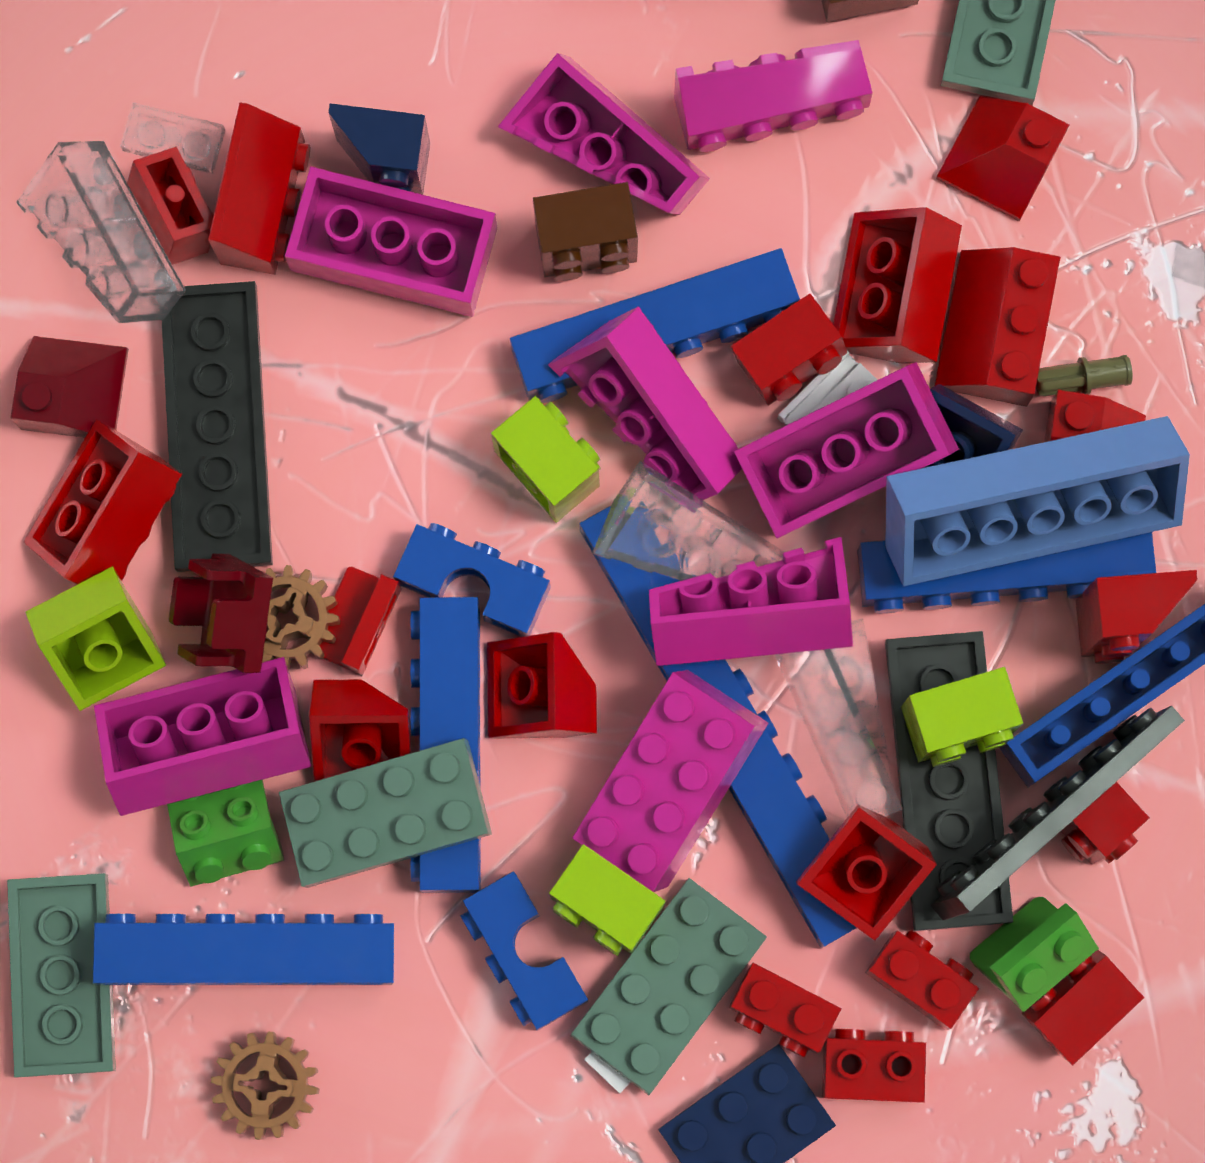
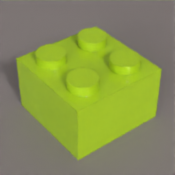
M534 396L492 431L491 437L494 452L557 523L600 487L599 470L601 468L597 463L600 461V457L584 438H580L576 442L570 436L566 428L569 422L551 401L544 406Z
M113 566L25 612L40 650L79 711L166 666L152 631Z
M1005 667L909 695L901 706L918 763L931 759L933 767L961 759V756L966 754L965 749L977 745L980 753L1006 745V742L1014 739L1013 733L1023 725Z
M584 844L549 893L551 899L556 902L552 908L554 913L576 928L584 921L597 930L593 936L594 940L616 956L619 955L622 949L632 954L666 902Z

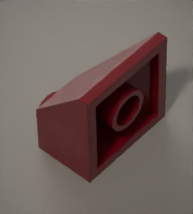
M33 336L17 372L11 420L21 430L83 438L87 436L96 419L117 431L129 352L128 347Z

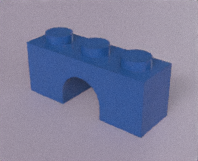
M431 522L429 528H425L416 524L393 576L394 580L400 583V586L428 598L443 597L448 585L456 578L466 575L478 577L490 589L489 600L482 614L484 622L520 637L531 635L551 589L550 580L543 578L545 570L523 560H519L517 566L499 559L501 555L499 550L478 541L474 542L473 547L455 540L457 533L442 525Z
M514 871L463 900L468 911L460 916L474 941L481 937H484L493 954L487 956L485 960L499 984L507 979L510 982L517 997L509 1002L523 1026L532 1022L536 1030H540L589 1001L564 957L545 967H531L519 959L515 949L517 934L524 925L540 915Z

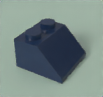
M329 103L328 114L336 140L368 181L423 195L430 151V138L425 115Z
M940 384L930 389L959 450L926 467L1013 449L1023 429Z

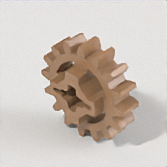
M291 565L285 566L283 576L277 577L273 570L268 568L266 569V574L273 577L271 593L282 588L288 589L285 595L270 599L267 622L269 629L266 633L262 662L284 657L288 670L292 660H297L300 666L306 669L308 668L307 656L313 653L316 657L322 659L325 655L320 644L323 641L327 643H335L336 641L335 636L328 631V626L339 625L340 618L337 615L328 613V610L338 604L334 596L322 598L328 586L324 580L311 585L312 573L308 569H305L300 577L297 578ZM309 595L316 602L319 613L318 622L306 613L305 607L308 603ZM290 608H293V613L298 619L295 625L287 623L281 629V624L276 616L279 612L287 614ZM302 637L308 639L305 644L286 650L289 642Z
M268 1031L264 1043L259 1042L255 1033L247 1034V1047L243 1048L236 1042H232L229 1045L231 1052L234 1054L231 1060L221 1057L217 1059L216 1062L225 1071L223 1076L211 1077V1083L222 1086V1093L213 1097L212 1101L213 1103L226 1104L228 1109L220 1117L223 1122L235 1117L239 1120L236 1133L243 1134L248 1130L249 1126L254 1127L255 1139L262 1140L266 1133V1128H271L274 1136L280 1138L283 1137L284 1123L287 1122L294 1129L301 1127L300 1120L297 1117L299 1111L309 1114L313 1112L314 1108L306 1102L307 1095L319 1094L320 1088L309 1085L308 1078L316 1075L318 1069L304 1067L303 1062L310 1053L307 1049L301 1050L296 1054L293 1053L291 1050L295 1039L292 1037H287L281 1045L276 1044L277 1037L275 1032ZM259 1053L256 1066L246 1074L236 1073L238 1067L245 1059ZM279 1055L288 1060L297 1075V1080L288 1079L279 1068ZM265 1071H268L269 1080L277 1082L278 1085H286L287 1090L277 1089L276 1091L268 1092L266 1100H264L260 1090L254 1089V1086L244 1085V1081L263 1079ZM234 1091L243 1092L252 1104V1116L239 1106L235 1099ZM284 1097L295 1098L287 1111L271 1119L274 1105Z

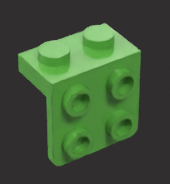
M263 779L167 804L176 855L190 887L203 883H213L224 877L249 870H260L268 865L285 861L282 845L270 817Z
M1036 897L1013 916L1012 923L1003 924L970 953V960L984 976L1024 1012L1099 948L1078 913L1067 903L1057 909L1046 898Z

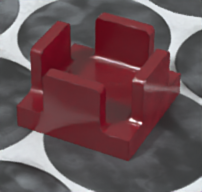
M212 553L211 559H189L188 570L201 577L178 576L174 578L169 622L175 626H202L200 644H178L177 655L195 666H230L242 673H261L273 577L231 554Z

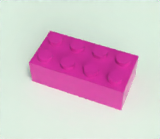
M310 166L285 258L290 271L473 317L497 232L496 214Z
M917 362L734 451L777 539L885 487L887 476L922 469L959 450Z
M284 657L262 662L261 673H242L235 669L94 705L105 782L120 816L311 767L296 690Z
M691 671L672 672L572 839L581 845H586L652 892L669 887L769 723Z

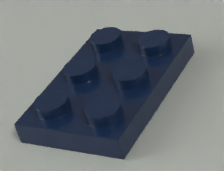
M777 1044L658 1130L681 1163H785L834 1128L836 1124L782 1047Z

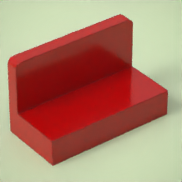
M348 567L334 596L338 604L328 610V613L337 615L340 618L339 625L328 626V631L335 636L336 641L335 643L323 641L320 644L325 655L322 659L363 676L402 590L400 583L382 574L378 578L355 567Z

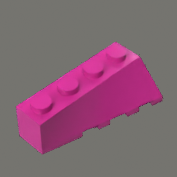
M859 40L803 48L795 53V59L786 60L782 54L770 53L760 55L747 67L739 68L734 65L732 59L714 62L712 65L713 69L702 74L694 75L692 66L676 68L674 100L687 150L699 148L700 152L718 150L727 145L726 141L745 137L746 141L761 140L772 135V130L788 126L794 131L804 130L815 126L818 123V119L836 115L839 120L854 118L864 112V108L870 106L873 94Z
M556 53L498 125L499 128L611 184L628 182L630 194L670 214L680 215L710 179L571 57Z
M639 306L608 321L548 364L559 377L566 372L582 389L577 395L590 408L597 404L616 423L612 431L624 443L628 441L631 444L638 445L646 454L643 462L686 506L717 495L742 470L734 451L739 449L734 440L729 436L708 403L701 396Z
M842 537L825 541L824 549L804 554L802 548L784 552L783 560L757 567L754 561L736 565V570L727 576L715 578L711 573L649 590L651 629L657 666L853 647L851 609Z

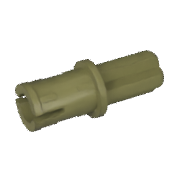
M1127 355L1087 361L1085 357H1079L1077 363L1039 368L1036 390L1039 395L1048 396L1055 395L1057 390L1081 391L1083 394H1090L1092 389L1120 385L1128 386L1132 384L1133 380L1131 361Z

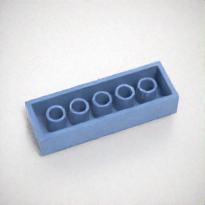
M1168 416L889 475L886 479L885 547L903 586L1181 526L1190 454Z

